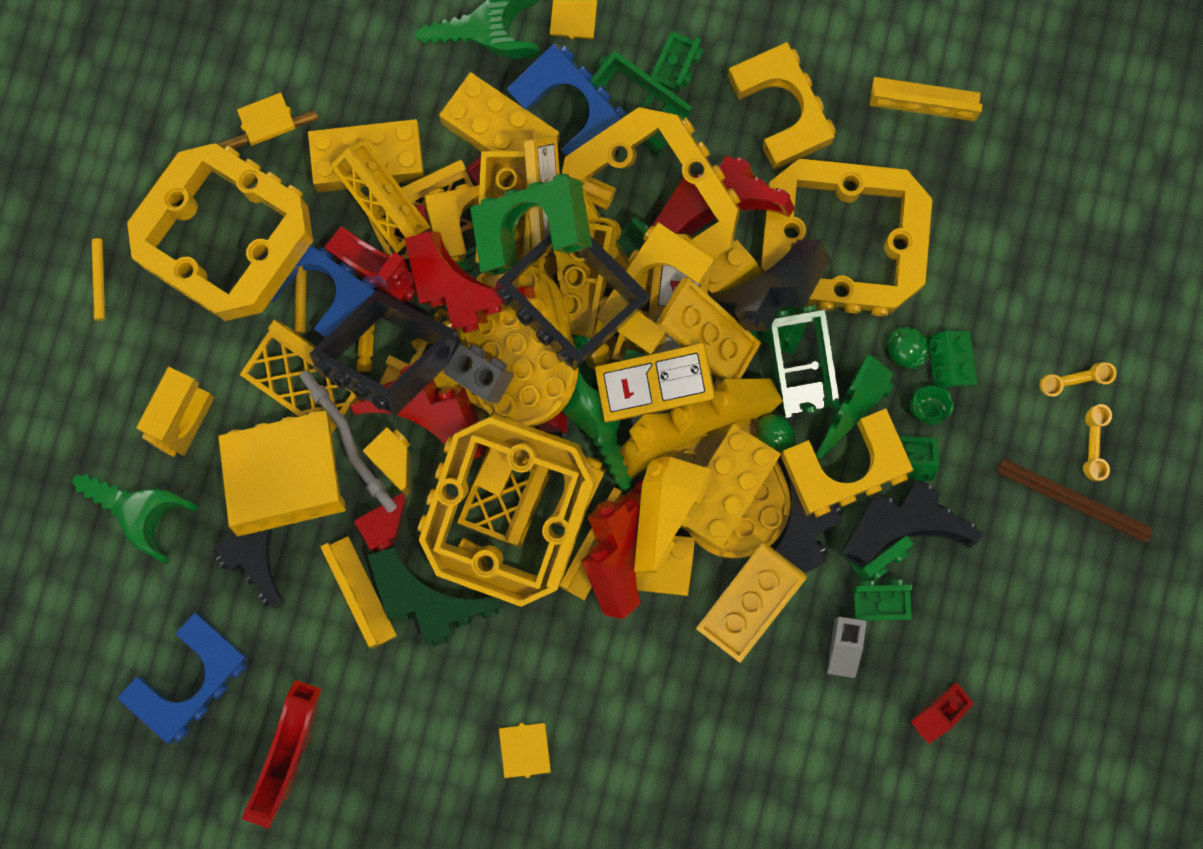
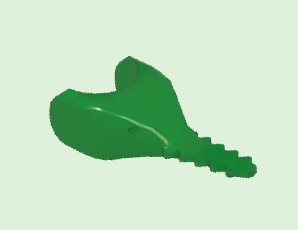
M487 0L470 15H463L460 20L454 17L450 22L445 19L441 24L433 22L430 27L424 24L421 29L416 31L415 36L416 39L422 40L424 44H428L430 40L437 44L441 39L444 43H447L450 39L457 43L462 39L464 42L472 41L499 57L514 60L538 58L540 56L539 45L531 42L516 41L510 36V27L517 14L526 8L534 6L538 3V0Z
M578 372L575 390L562 411L594 440V444L599 447V452L605 457L604 462L610 466L609 472L615 476L614 482L622 490L630 488L632 478L626 473L628 467L623 464L624 457L620 454L621 447L616 443V432L621 420L605 422L597 377L595 379V390L584 381L580 372Z
M87 473L82 476L76 475L72 481L77 493L84 492L85 498L88 499L93 497L95 504L102 503L103 510L110 509L111 514L118 517L125 537L134 547L167 565L170 558L158 549L155 541V529L163 515L171 510L184 508L197 512L199 506L170 491L158 488L129 493L126 489L120 491L117 485L110 487L106 481L100 483L97 477L91 479Z

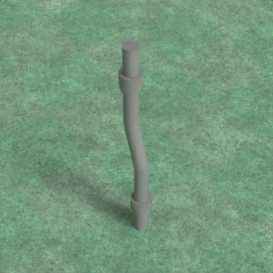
M308 370L304 371L300 378L311 391L310 396L316 404H321L337 425L348 460L368 485L366 489L373 498H378L388 513L394 511L397 505L385 491L386 486L380 478H375L359 457L347 420L329 398L330 394L323 385H319Z

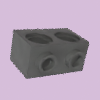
M473 343L470 347L459 344L443 373L483 400L498 404L514 374L506 370L508 365L495 357L492 360L486 357V350ZM471 359V360H472V366H471V368L468 370V369H467V364H468L469 360ZM493 373V380L489 384L488 378Z

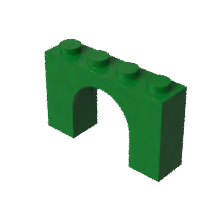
M569 174L556 175L552 181L546 183H531L528 185V189L507 191L500 198H485L480 201L481 204L470 207L481 273L498 276L507 273L518 263L515 229L522 215L529 209L540 206L547 215L553 250L570 254L592 247L582 182L570 177Z

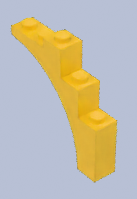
M724 379L714 389L716 400L674 408L669 413L644 414L629 430L631 438L620 450V454L624 457L623 464L628 467L626 473L633 480L641 471L648 467L651 459L660 458L695 437L735 422L762 418L765 415H769L783 401L772 380Z

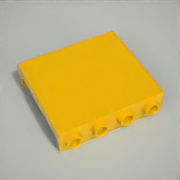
M326 410L311 411L307 415L296 418L286 417L275 423L257 424L254 428L245 430H232L227 434L219 436L228 524L237 537L346 511L345 501L339 491L330 427L334 426V423Z

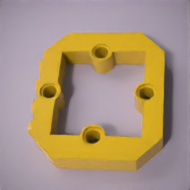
M638 107L565 157L562 174H569L570 177L581 180L583 183L609 164L620 169L631 167L637 158L635 147L658 131H661L683 165V177L688 182L696 185L719 221L695 238L687 234L677 235L714 260L733 247L740 208L737 204L741 201L733 188L728 190L722 182L726 177L717 164L712 166L707 157L711 154L702 141L697 143L692 133L695 132V129L687 117L682 120L678 115ZM620 147H624L628 152V156L623 162H618L615 158V152ZM700 162L704 167V173L701 177L694 178L691 175L690 169L694 163ZM583 189L588 222L599 225L608 224L610 227L618 228L613 259L626 271L630 264H628V257L617 242L621 235L619 223L611 218H602ZM654 268L647 271L638 282L650 296Z
M214 143L178 152L129 219L127 225L131 257L134 261L224 321L262 313L312 244L313 236L308 205L301 198L303 195L301 191L292 185L288 187L280 184L282 180L269 171L267 174L259 171L261 167L247 158L246 161H243L239 158L240 154L231 147L226 146L222 148ZM211 171L237 186L249 201L253 203L262 202L284 216L268 240L256 239L248 245L246 256L251 264L229 294L208 282L206 271L193 258L187 256L174 260L156 248L177 219L181 221L189 220L196 214L198 204L193 196ZM258 182L254 188L249 189L253 183ZM184 200L180 206H177L179 201ZM268 252L267 257L263 260H260V257L264 253ZM193 270L192 275L186 278L187 273Z
M798 159L769 182L768 187L774 190L781 188L789 193L794 207L796 187L835 191L838 199L846 203L856 201L861 194L901 198L899 228L889 234L884 244L886 255L890 259L896 260L894 286L853 282L851 278L844 275L837 276L832 280L821 278L806 305L816 304L817 308L824 309L825 311H832L835 307L844 308V312L857 314L864 310L872 311L871 314L874 316H888V313H893L923 288L926 283L932 198L908 170ZM847 181L853 182L856 190L848 191L843 186V183ZM765 211L760 258L762 273L781 260L797 240L804 239L806 226L801 219L794 217V211L790 217L772 211ZM793 228L797 231L798 237L788 238L784 230ZM893 240H902L906 248L903 250L897 249L893 245ZM836 286L844 287L847 291V296L838 297L834 292V288Z
M496 414L458 431L453 437L449 436L444 448V452L448 453L445 463L439 464L435 478L439 479L436 490L431 489L426 505L430 506L427 516H422L418 526V531L421 532L419 542L436 576L520 607L556 591L563 580L597 481L580 445ZM478 444L507 453L508 465L516 472H526L535 464L572 477L560 512L552 514L543 525V536L549 542L538 576L503 564V554L495 546H483L475 554L445 543L458 503L468 494L469 487L466 480ZM518 450H525L529 454L530 460L528 463H522L517 459ZM449 483L454 484L458 488V496L449 495L446 485ZM560 522L563 524L565 533L561 535L554 533L551 527L552 523ZM481 556L491 557L494 566L491 568L484 566Z

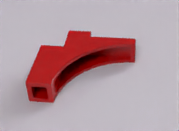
M726 155L719 166L726 177L722 182L728 190L733 188L741 201L737 204L740 211L765 210L790 217L795 207L789 193L781 188L774 190L768 187L760 178L754 177L750 169L751 165L744 159L737 157L735 160ZM691 174L694 178L702 176V174H697L696 176ZM683 177L653 226L656 227L659 222L675 234L692 236L701 227L715 220L716 216L696 185L688 182Z
M342 226L324 247L335 260L349 266L354 271V274L361 279H367L376 287V290H383L389 296L402 303H405L406 300L410 302L416 296L417 291L413 274L408 271L404 258L396 252L392 255L385 254L365 243Z
M428 231L404 238L419 304H430L431 308L447 305L452 329L463 330V334L480 330L479 325L488 323L487 316L502 313V307L506 306L501 303L502 299L494 291L495 287L484 284L467 274L451 257L440 232ZM534 287L516 288L527 300L536 298Z
M413 364L408 365V366L404 367L403 369H401V370H400V375L395 379V381H396L403 373H405ZM434 379L397 414V416L409 419L423 426L441 440L444 445L449 436L453 437L458 431L479 422L464 387L457 389L447 387L439 391ZM395 381L388 382L383 386L389 388ZM358 397L350 405L354 415L363 413L391 414L384 409L378 410L373 403L366 399L360 400ZM478 444L474 459L482 457L488 446Z
M643 480L639 481L635 488L627 495L621 497L618 503L604 501L597 505L596 510L588 516L599 545L593 547L581 562L605 616L625 619L641 604L634 568Z
M297 680L294 681L286 696L268 757L252 796L244 810L242 820L270 829L284 800H287L296 782L301 757L311 739L322 691L321 688Z

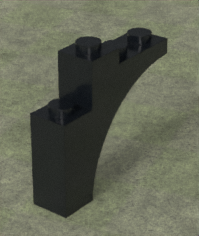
M821 239L797 240L781 260L758 277L737 287L708 295L734 319L740 322L744 330L768 331L781 307L806 306L831 259Z
M781 458L779 464L789 488L791 506L784 535L775 551L806 574L827 562L825 556L828 554L820 540L816 542L814 537L839 524L842 521L840 518L842 511L837 503L830 506L831 512L816 518L814 513L806 516Z
M916 480L907 489L898 506L889 496L876 493L869 500L839 555L863 569L870 563L878 551L891 543L903 539L905 536L941 537L971 548L979 542L983 533L977 530V526L974 523L954 516L949 508L936 505L935 503L940 494L936 493L934 488L928 483Z
M273 528L238 537L233 533L216 545L214 549L218 555L215 558L222 568L226 570L229 567L230 570L236 572L243 567L244 570L240 573L249 585L255 583L260 590L257 596L266 607L271 605L273 608L278 609L286 603L279 593L271 571L270 540Z

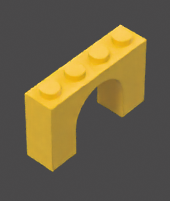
M788 42L730 67L727 75L738 100L768 87H780L791 92L800 104L801 118L795 125L764 139L762 148L773 170L831 145L835 137L834 134H836L832 121L830 119L826 120L822 112L824 107L818 95L814 96L810 88L812 87V82L806 72L803 73L799 66L800 58L794 48L791 49Z
M463 184L457 186L455 190L446 192L444 189H436L430 191L429 195H425L424 208L428 224L431 227L430 231L441 233L443 242L455 262L464 261L466 257L460 217L469 207L479 204L480 185L471 187V184Z
M658 222L656 227L651 226L643 238L646 242L640 251L636 249L628 260L630 266L626 272L638 283L641 277L650 269L658 266H670L703 285L718 262ZM614 289L609 297L605 296L600 301L599 312L596 317L608 324L629 303ZM641 310L617 331L650 354H656L669 336Z
M168 366L136 428L144 433L141 438L154 445L160 451L172 457H175L176 453L185 456L214 397L210 393L198 388L199 383L195 379Z
M887 409L866 416L857 422L870 454L869 469L864 478L859 481L840 483L829 478L821 469L809 440L788 448L781 453V458L806 516L814 513L816 518L831 512L830 506L837 503L844 507L857 501L855 496L865 492L867 496L882 491L881 485L891 482L894 486L908 480L907 475L913 471V468Z
M491 448L474 484L500 496L513 472V469L510 468L507 462V453ZM518 450L516 456L520 461L529 457V454L525 450ZM587 456L586 459L597 479L589 501L590 504L606 469L601 467L602 462ZM563 474L565 481L564 492L554 513L560 512L572 478L566 474ZM554 522L555 524L564 527L563 524H561L560 522Z

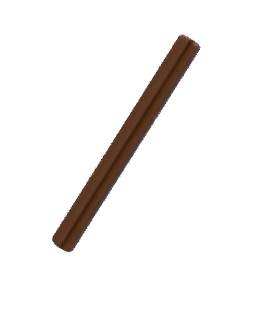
M1003 459L997 468L998 474L1142 542H1147L1151 537V527L1007 459Z

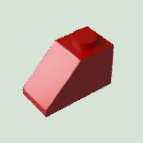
M403 493L392 499L397 505L394 511L388 513L384 506L381 505L354 521L373 553L377 550L380 552L394 546L392 541L398 538L407 505V499Z
M956 682L927 705L911 723L917 732L930 744L952 729L974 703Z

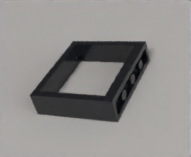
M550 233L497 281L494 291L502 299L501 303L503 305H509L516 312V317L523 325H529L536 332L537 339L544 346H550L557 353L556 357L560 362L563 361L575 371L647 304L650 295L591 237L592 247L577 252L629 305L578 351L511 284L553 246Z
M376 290L309 355L314 364L313 369L320 373L321 378L327 377L339 388H346L352 391L360 400L366 399L373 403L378 410L384 409L396 416L448 365L461 342L456 330ZM380 318L432 344L389 388L380 385L336 360Z

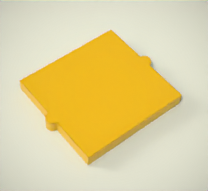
M553 0L550 36L569 37L570 40L574 38L593 40L597 0Z
M281 92L237 109L242 121V131H246L251 146L296 129L290 116L292 111L290 107L286 106Z
M520 723L516 727L499 728L504 778L518 776L529 778L534 774L551 772L545 723L532 725Z

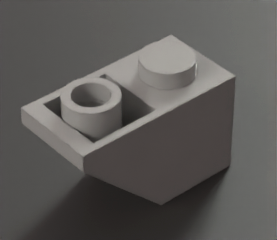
M844 617L834 619L827 674L850 678L856 677L863 650L867 621Z

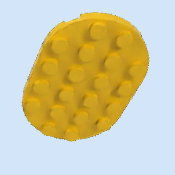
M531 265L511 284L515 288L534 287L536 298L528 301L574 346L564 302L557 285L545 272ZM481 273L476 280L495 287L497 281L504 274L493 276ZM510 306L502 307V313L487 316L488 323L479 325L480 330L463 334V330H460L463 345L470 347L473 343L486 350V357L491 360L495 357L508 365L506 370L514 374L498 404L485 401L476 395L481 406L489 415L496 414L532 427L551 420L567 405L575 390L578 368L574 371L563 361L560 362L556 357L557 353L550 346H544L537 339L536 332L529 325H523L516 317V312ZM470 359L469 362H468V367H469V369H470L471 366H472V360H471V359ZM493 373L488 378L489 384L493 380Z
M748 419L711 430L674 448L660 458L673 457L706 468L733 424L759 440V428L757 427L759 419ZM778 460L720 552L688 532L691 538H695L694 542L713 555L730 559L751 557L762 542L771 546L783 532L791 506L789 488Z

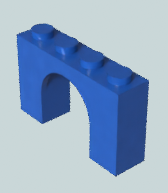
M553 44L507 90L526 110H531L551 90L560 85L571 84L584 93L589 103V118L585 127L561 149L568 156L628 114L619 105L616 108L609 101L611 95L604 87L600 85L597 88L591 81L593 75L585 66L578 67L572 60L575 58V55L567 46L563 45L560 47V45Z
M310 245L271 301H276L286 286L296 276L299 267L303 266V270L306 271L317 270L328 274L335 281L336 297L332 306L314 328L317 334L325 339L375 292L376 287L365 278L360 281L354 277V271L343 262L339 265L331 260L333 256L324 248L319 246L318 249H315Z
M194 613L176 635L191 647L204 663L205 680L200 691L191 699L176 703L166 699L144 678L136 677L117 698L167 744H173L175 741L177 743L181 742L190 732L187 727L194 720L197 722L201 720L208 712L209 708L207 705L212 699L218 700L227 691L228 687L226 684L232 677L237 679L247 668L245 663L249 658L198 613Z

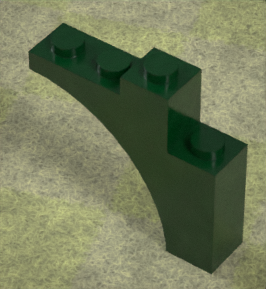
M395 547L368 555L387 619L389 621L395 620L396 624L411 620V614L416 613L424 642L426 644L432 643L433 647L449 643L448 637L454 636L450 625L455 624L456 628L471 624V618L482 615L483 619L498 615V609L503 608L501 599L496 597L461 599L443 595L430 589L410 573Z

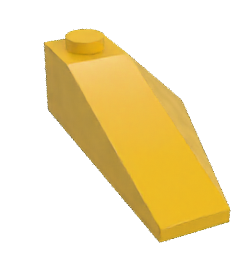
M588 222L591 237L613 258L618 228ZM554 250L558 268L557 277L571 334L593 338L598 321L596 315L599 312V303L603 299L607 281L578 252L565 254Z
M673 457L651 459L642 483L634 572L637 574L658 573L675 545L673 538L681 526L686 527L690 520L687 517L694 503L699 504L704 497L712 474L710 469Z

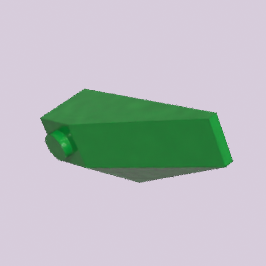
M869 354L859 365L840 404V408H838L815 454L818 462L882 397L888 398L894 386V383L890 382L893 373Z

